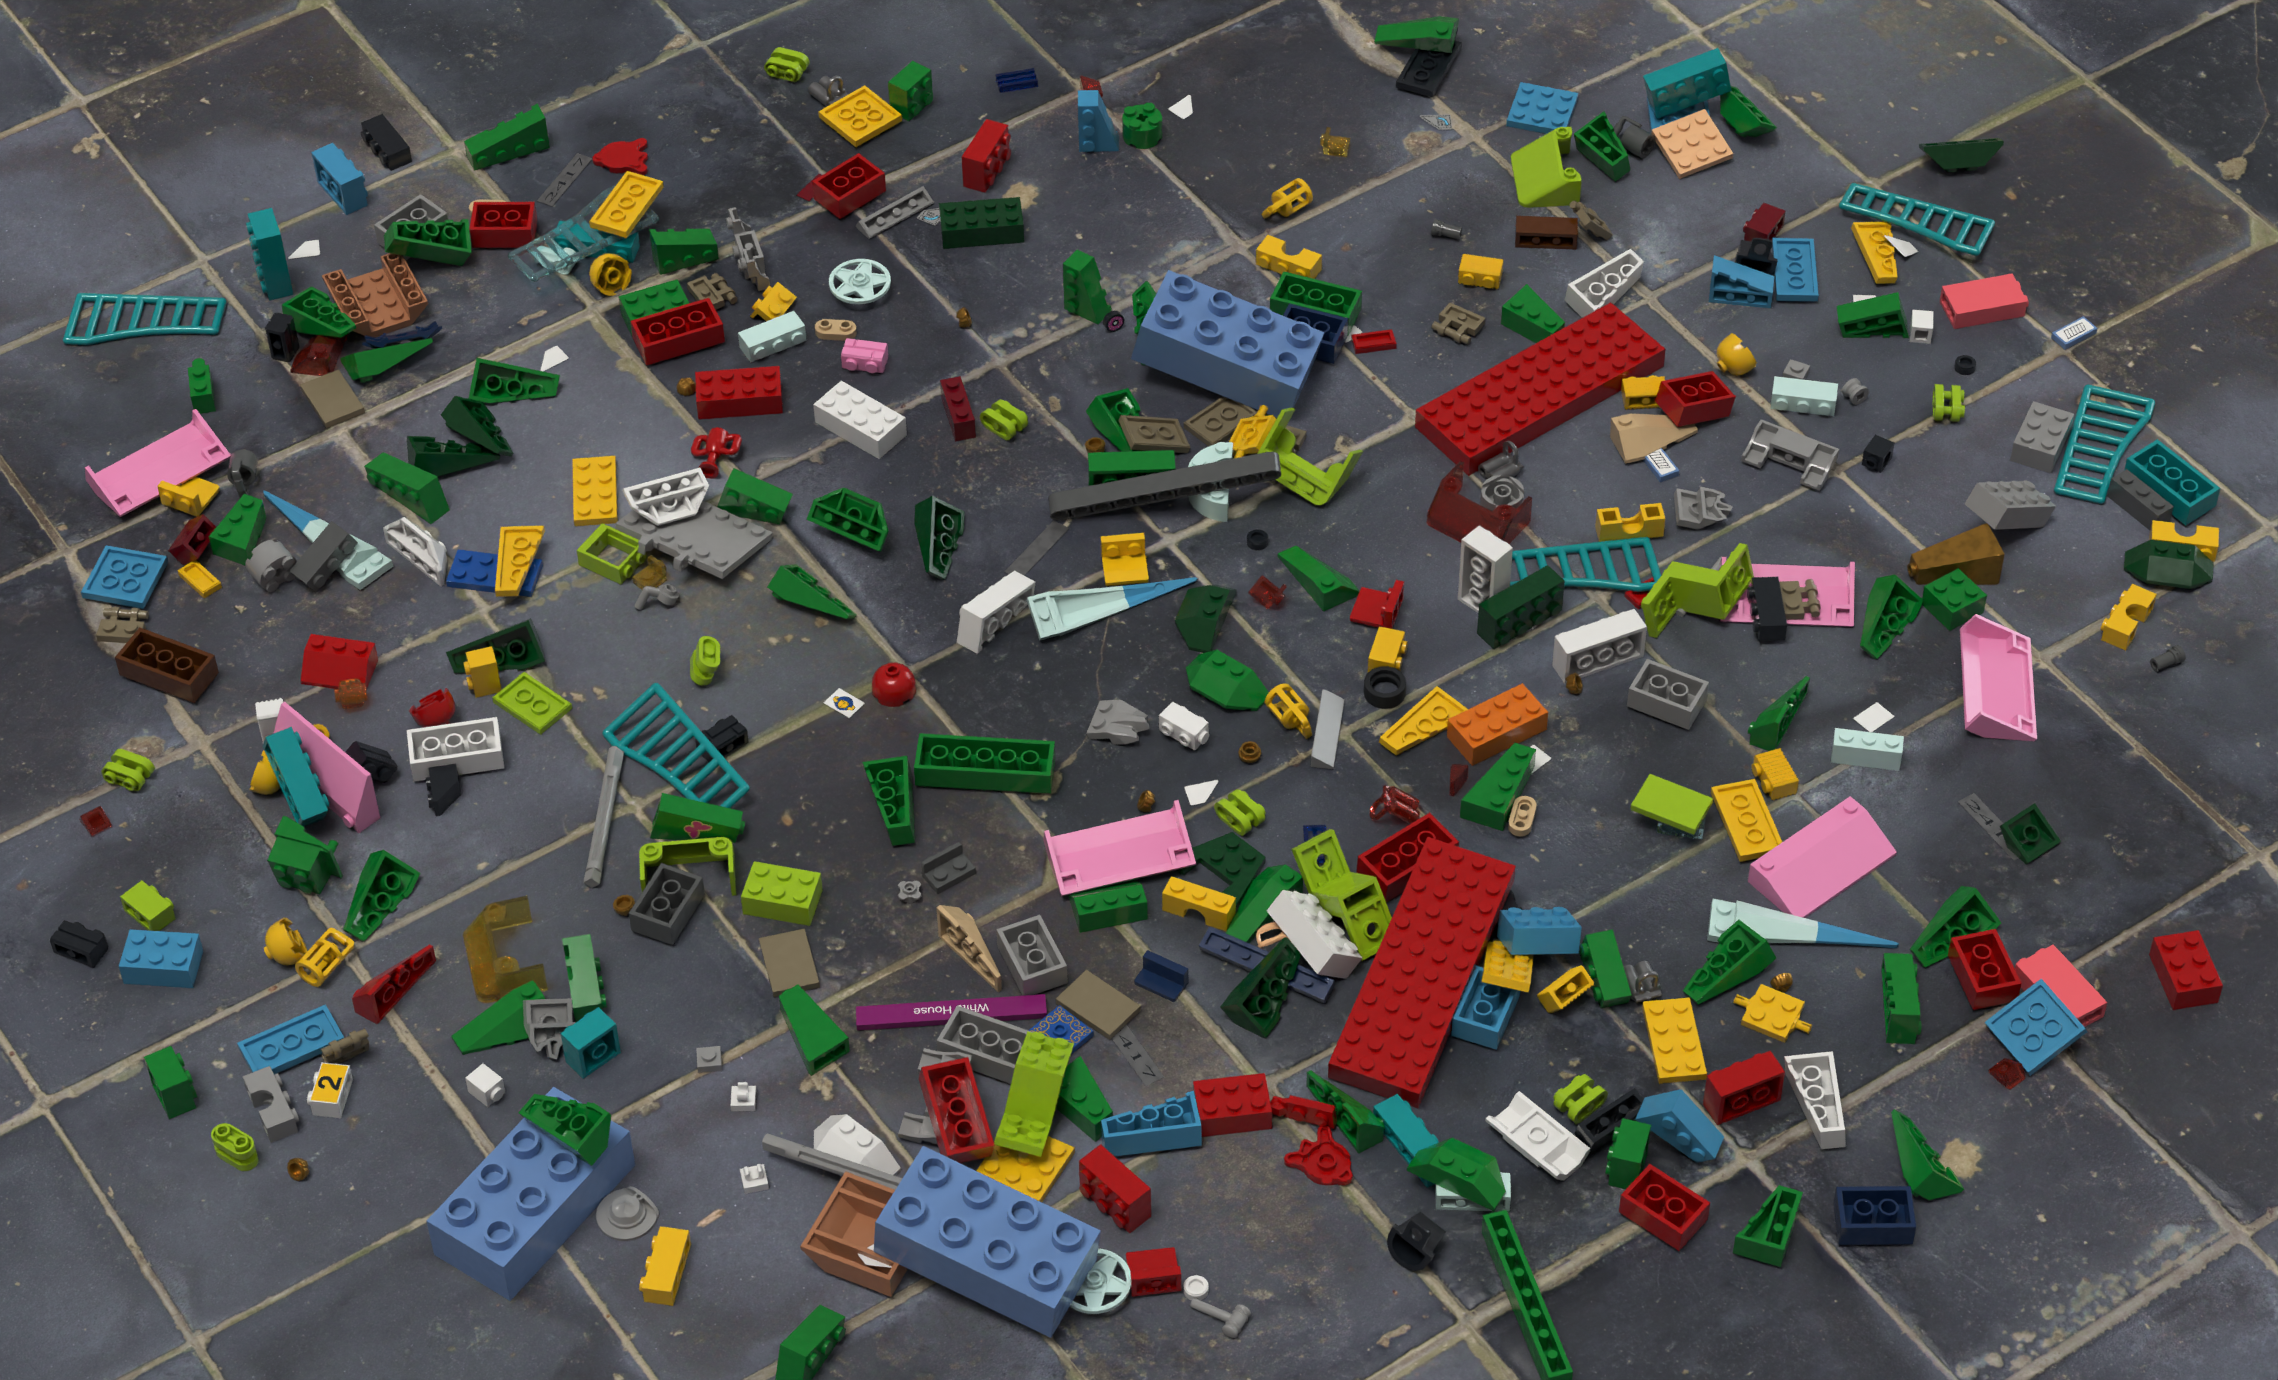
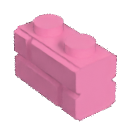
M846 338L841 352L842 368L851 371L860 370L869 373H884L888 360L887 343Z

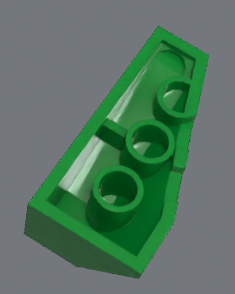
M477 358L468 399L485 403H497L556 396L560 375Z
M1737 920L1721 934L1717 940L1718 946L1713 952L1710 951L1706 956L1707 962L1702 968L1697 969L1684 988V994L1698 1005L1759 974L1776 959L1767 940L1741 920Z
M532 980L510 991L451 1036L452 1040L462 1055L489 1050L494 1045L507 1043L508 1046L515 1044V1041L527 1039L529 1037L524 1027L523 1000L545 999V996Z
M1312 1070L1307 1072L1306 1087L1318 1102L1335 1106L1336 1125L1358 1154L1383 1142L1385 1126L1379 1117L1376 1118L1370 1109Z
M534 1094L518 1112L522 1117L590 1166L596 1162L608 1147L611 1114L595 1103L587 1102V1104H582L576 1100L563 1101L557 1097Z
M1894 1109L1891 1114L1902 1172L1909 1184L1908 1186H1911L1912 1194L1916 1197L1920 1195L1927 1200L1961 1193L1964 1187L1950 1167L1945 1168L1938 1161L1941 1156L1925 1143L1927 1141L1926 1137L1914 1122Z

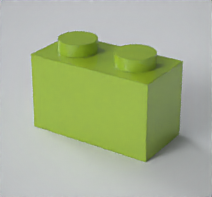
M142 880L120 896L124 911L148 931H160L176 919L173 911L174 905L167 897L163 898L154 886H148Z

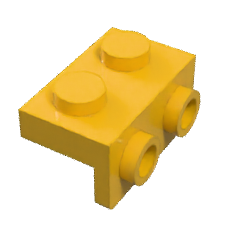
M777 282L773 288L768 286L762 294L765 298L763 300L758 299L751 307L754 312L750 317L754 318L758 314L766 321L779 317L787 311L797 297Z

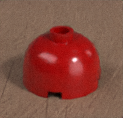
M901 663L884 664L876 670L872 677V695L878 699L881 705L899 707L903 705L904 701L908 699L911 701L916 694L915 677L912 671Z
M445 688L444 693L441 689L419 700L420 706L416 708L413 705L409 710L416 723L424 728L450 724L449 720L453 717L456 708L451 693Z

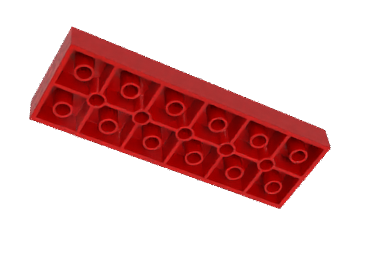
M1610 302L1417 408L1415 428L1463 472L1470 476L1479 471L1478 465L1503 453L1504 442L1511 441L1518 449L1620 392L1622 379L1629 377L1644 378L1663 368L1666 349ZM1508 446V452L1511 453V452H1513V451H1512V449Z
M1427 837L1330 1058L1328 1078L1386 1098L1398 1094L1410 1106L1419 1108L1452 1030L1453 1016L1475 967L1479 966L1498 921L1500 910L1503 909L1514 883L1515 865Z

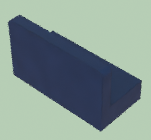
M1147 950L1143 955V969L1135 978L1134 984L1175 1002L1189 983L1188 968Z

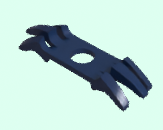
M434 321L425 328L416 326V330L389 336L383 333L378 338L364 336L366 342H362V345L378 349L383 348L387 343L415 337L429 339L436 335L442 329V326L438 327V324Z

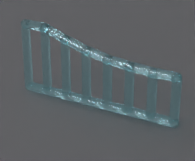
M616 185L603 190L588 205L560 226L509 252L508 258L530 281L536 282L624 239V237L614 234L604 239L594 228H590V224L584 219L589 213L595 214L597 212L598 206L606 200ZM649 207L645 212L648 218L638 222L629 236L657 223L659 216ZM578 224L596 243L586 247L569 229ZM563 234L579 252L569 256L553 239ZM546 243L562 260L551 264L537 248ZM529 252L544 269L534 273L519 257Z

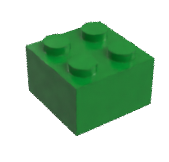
M914 61L910 62L888 82L889 104L902 114L903 119L910 121L933 100L931 69Z
M1958 568L1924 586L1922 596L1924 601L1922 605L1951 631L1969 621L1975 614H1983L1987 595Z
M172 1046L145 1056L144 1059L152 1086L168 1119L170 1120L196 1109L194 1099L197 1098V1094L192 1085L193 1080L189 1071L184 1069L185 1064L180 1053L175 1054Z
M1622 1118L1620 1127H1615L1612 1139L1614 1142L1609 1147L1607 1155L1608 1163L1605 1175H1609L1608 1185L1627 1189L1641 1174L1648 1154L1650 1124Z

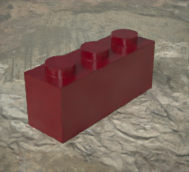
M961 376L940 380L941 399L955 442L976 438L975 419Z

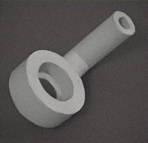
M670 584L660 585L658 588L645 586L634 606L642 610L650 595L655 596L666 605H674L679 594L676 588Z

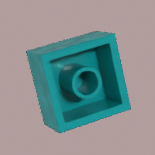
M599 1007L587 1013L578 1022L568 1026L560 1033L565 1061L583 1079L621 1053L617 1025Z

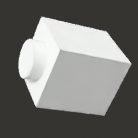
M1912 310L1909 342L1931 344L1933 311Z
M483 1063L465 1077L468 1092L487 1107L499 1101L503 1094H505L503 1078Z

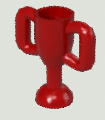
M718 427L712 428L708 435L696 436L692 443L691 454L696 457L708 455L707 461L702 462L698 467L701 468L705 478L713 479L718 476L719 468L715 464L716 459L721 455L736 454L740 449L742 438L739 434H729L725 429ZM733 440L731 448L727 449L728 442ZM705 441L706 448L700 450L701 443Z

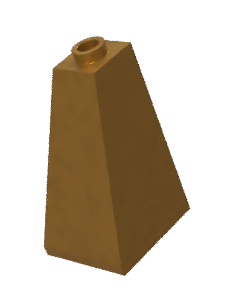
M1986 523L1911 554L1907 570L1909 575L1913 576L1917 585H1927L1958 568L1976 585H1997L2000 581L2005 554L1991 528Z

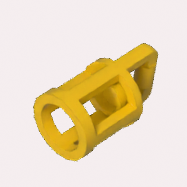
M1300 178L1294 179L1272 193L1271 200L1273 205L1267 207L1261 215L1264 219L1276 212L1284 217L1290 216L1312 202L1313 195L1310 187L1304 180ZM1290 188L1291 194L1286 195L1284 191ZM1305 193L1306 199L1302 198L1301 194ZM1295 200L1298 203H1300L1297 206L1292 207V202H1294Z
M1284 683L1274 687L1267 694L1265 705L1285 728L1292 729L1296 727L1306 739L1311 737L1312 730L1307 719L1309 707L1289 684ZM1277 695L1281 701L1272 704L1273 698Z
M335 928L327 929L296 963V972L308 984L315 987L321 986L353 950L355 946L354 941ZM330 936L347 946L342 953L336 944L327 941ZM303 967L308 968L312 972L308 975Z

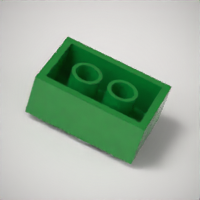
M678 279L619 296L621 315L631 336V320L689 304Z

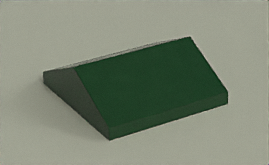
M2035 803L2000 826L2007 848L2025 864H2028L2061 842Z

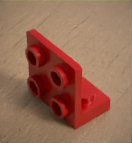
M1396 580L1393 588L1388 589V593L1362 587L1351 612L1350 621L1378 628L1392 629L1404 600V581Z
M1174 1247L1126 1253V1262L1130 1269L1132 1297L1181 1291V1270L1177 1264Z

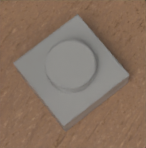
M1790 359L1783 372V377L1805 380L1809 373L1810 365Z
M720 1046L696 1048L698 1073L722 1071Z

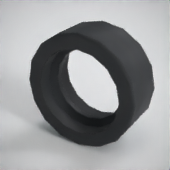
M1382 666L1374 668L1366 674L1364 679V697L1368 703L1377 708L1389 709L1398 706L1404 701L1406 696V678L1402 672L1393 667ZM1379 682H1389L1396 685L1398 689L1391 693H1381L1374 690L1372 686Z

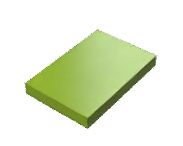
M525 672L492 697L494 704L540 735L572 709L570 702Z
M1649 774L1632 802L1630 810L1694 835L1713 804V798Z

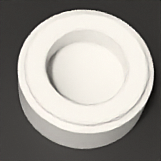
M1198 1275L1188 1277L1184 1282V1295L1189 1300H1193V1298L1203 1300L1208 1295L1207 1280Z

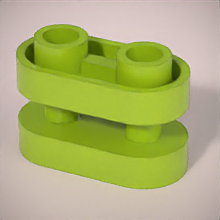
M778 47L775 48L771 57L765 63L764 69L771 77L797 82L810 61L801 52Z
M1934 384L1932 395L1933 420L1942 421L1943 414L1950 415V421L1959 422L1960 418H1964L1965 405H1961L1964 402V390H1961L1960 385H1951L1950 391H1944L1943 384ZM1944 399L1949 400V406H1944Z
M1002 399L992 404L991 408H987L980 414L982 424L1004 440H1010L1016 435V431H1021L1028 426L1026 413Z
M702 636L690 658V677L697 685H708L720 664V644L713 637Z
M117 749L111 756L112 762H107L102 768L101 773L104 780L110 784L123 786L130 791H139L145 784V778H149L155 770V766L146 757L124 749Z
M1239 789L1231 792L1228 795V800L1223 798L1214 805L1218 817L1241 836L1251 831L1252 825L1258 826L1265 821L1266 812L1263 806L1254 802L1245 791Z
M1577 1075L1564 1089H1559L1555 1093L1553 1105L1560 1112L1569 1110L1567 1117L1575 1124H1578L1604 1104L1608 1097V1092L1599 1085L1593 1088L1594 1080L1588 1075Z
M222 1123L213 1128L211 1138L216 1155L220 1159L240 1171H249L257 1166L259 1159L255 1150L254 1140L251 1136L228 1123Z

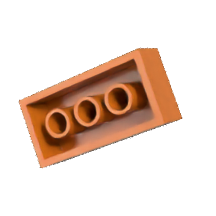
M1522 683L1449 718L1447 738L1473 766L1510 748L1514 743L1519 744L1547 730L1548 711Z

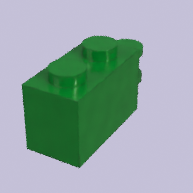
M197 358L193 360L192 367L188 368L190 397L193 409H197L200 414L216 412L213 380L209 365H205L203 359Z

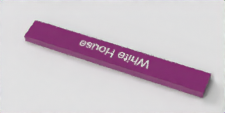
M1041 994L857 1006V1031L946 1025L957 1005L1000 1021L1042 1019L1047 1016L1046 996Z

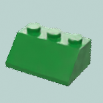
M1137 881L1069 895L1079 933L1148 919L1147 899L1142 884Z

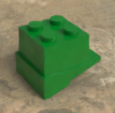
M283 816L276 829V841L267 860L278 884L284 888L293 887L307 894H321L331 875L337 876L340 879L343 877L334 856L338 842L330 840L327 846L306 833L305 827Z

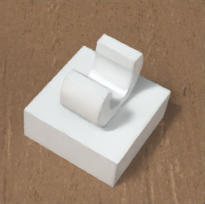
M738 1082V1086H732L731 1111H755L756 1086H748V1082Z
M757 1164V1166L752 1167L746 1166L740 1169L745 1194L769 1189L764 1164Z

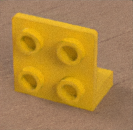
M1144 533L1101 536V558L1106 586L1149 582Z

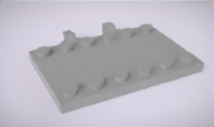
M702 501L695 516L657 526L634 510L616 522L615 525L616 530L639 540V553L645 555L647 551L656 548L674 557L673 569L681 572L691 564L721 579L771 541L773 532L704 501Z

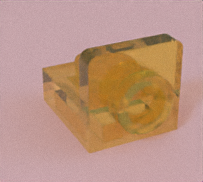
M1327 127L1325 134H1321L1320 146H1323V154L1347 157L1350 138L1331 136V127Z
M652 555L648 557L649 566L632 577L633 583L641 590L645 586L657 588L667 581L665 564Z

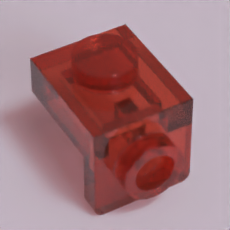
M1262 575L1248 593L1269 609L1273 603L1278 605L1285 597L1283 591L1287 586L1283 584L1278 588Z

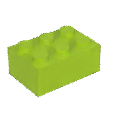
M754 861L741 895L743 914L810 926L823 891L821 873Z

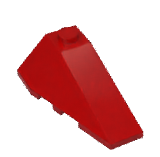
M429 944L366 982L352 997L355 1013L378 1024L436 962L433 946Z

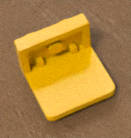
M194 477L179 486L165 481H161L157 486L163 505L196 517L202 513L220 491L219 485L198 477Z

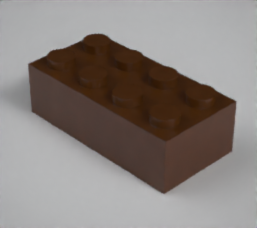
M140 627L115 656L119 675L193 703L197 701L219 673L215 655Z

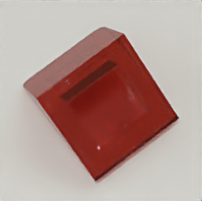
M1080 76L1081 90H1098L1100 96H1103L1099 81Z
M1452 764L1449 795L1455 796L1468 779V765Z
M101 805L81 815L79 818L91 836L112 826Z
M2004 1058L1988 1070L1989 1074L2007 1089H2012L2026 1078L2022 1063Z

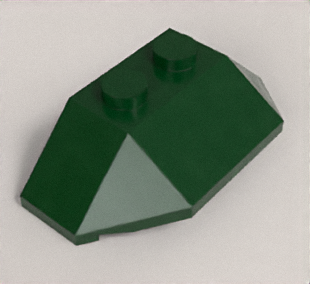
M2000 138L1926 143L1919 144V148L1939 167L1946 169V172H1956L1958 168H1965V170L1971 171L1978 170L1980 166H1985L2004 145V141Z
M2149 540L2125 551L2123 570L2127 573L2130 572L2134 577L2145 583L2192 589L2212 582L2214 563L2195 545Z
M1207 585L1188 589L1175 618V625L1189 650L1201 653L1212 651L1237 589L1220 585Z

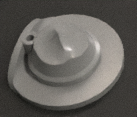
M632 1186L608 1194L600 1202L596 1211V1220L600 1230L606 1236L618 1241H631L643 1237L651 1231L659 1217V1211L654 1203L643 1192Z

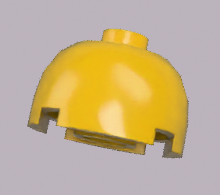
M606 253L598 256L590 266L589 275L591 283L598 291L607 296L616 295L615 291L627 288L631 280L632 271L627 260L616 254Z
M1733 333L1719 343L1717 347V358L1719 360L1717 365L1722 372L1728 371L1732 375L1739 376L1751 371L1756 367L1757 362L1748 347L1744 348L1740 344L1743 341Z
M263 750L261 754L263 760L257 763L249 790L264 795L273 794L279 790L280 785Z
M282 918L271 925L265 936V954L270 960L274 958L277 963L282 965H294L308 952L298 930L293 931L289 927L293 923L288 918Z

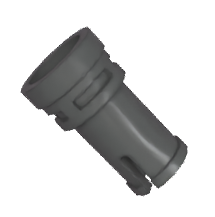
M1434 219L1431 235L1440 237L1443 235L1457 240L1460 239L1462 227L1445 224L1443 221Z
M2173 646L2166 653L2151 658V667L2154 671L2158 672L2167 666L2184 662L2186 660L2185 652L2181 646Z

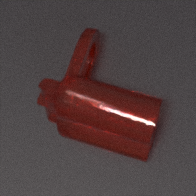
M1384 785L1383 794L1371 806L1370 818L1379 820L1388 812L1411 824L1418 820L1420 812L1416 810L1419 805V799L1395 786L1388 787ZM1384 802V808L1375 815L1376 808Z

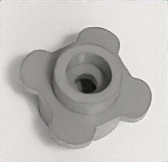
M901 881L898 884L900 889L899 899L907 903L920 899L921 893L919 888L921 883L919 881Z

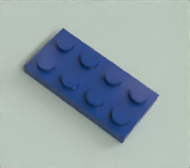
M457 550L446 580L447 587L495 593L498 554ZM533 559L518 596L532 597L543 567L542 559Z

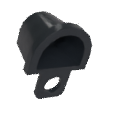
M1753 238L1752 241H1740L1735 263L1773 275L1778 260L1771 253V240Z
M1419 1212L1401 1225L1395 1224L1391 1228L1387 1238L1388 1250L1395 1261L1404 1268L1412 1271L1423 1270L1435 1255L1433 1251L1446 1231Z

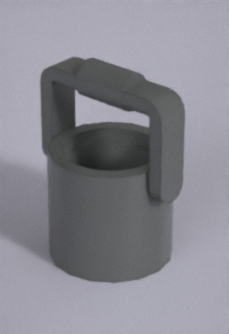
M1622 116L1614 126L1615 134L1618 137L1626 121L1631 123L1632 125L1625 130L1621 143L1626 152L1629 151L1641 158H1645L1655 144V135L1642 129L1640 123Z
M248 450L235 451L230 457L227 477L236 486L240 498L243 494L249 495L250 485L256 477L258 459L254 453Z

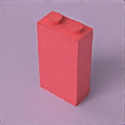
M2013 274L1942 286L1940 303L1954 329L2024 317L2026 307L2029 305L2027 296L2023 294L2019 281H2016Z
M2054 945L2041 948L2034 955L2022 958L2016 963L2015 970L2022 983L2021 988L2024 991L2042 979L2084 1027L2104 1017L2107 1001Z

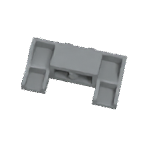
M736 207L728 209L729 217L726 218L728 230L732 229L735 237V246H732L734 258H738L739 272L743 271L745 279L751 278L752 284L756 283L758 291L766 290L770 286V280L765 273L764 256L755 231H751V226L739 218Z
M1760 420L1755 427L1747 448L1742 454L1741 461L1761 468L1767 458L1804 471L1800 484L1820 491L1829 478V471L1838 459L1839 449Z
M924 1048L917 1073L920 1074L921 1067L966 1057L971 1061L972 1055L962 1052H940ZM927 1107L924 1116L904 1113L898 1133L899 1138L920 1144L922 1140L937 1144Z

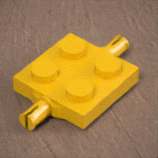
M1260 405L1254 416L1240 419L1229 441L1233 442L1234 458L1259 452L1276 421L1273 415L1265 416L1268 411L1267 406Z
M1760 984L1756 994L1751 999L1739 994L1734 999V1004L1746 1008V1012L1741 1020L1742 1026L1784 1043L1789 1034L1795 1029L1807 1034L1811 1031L1812 1024L1799 1020L1805 1001Z

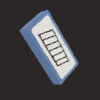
M2083 316L2052 332L2051 338L2066 350L2095 335L2098 328Z
M1662 448L1647 455L1643 460L1659 482L1679 476V469Z

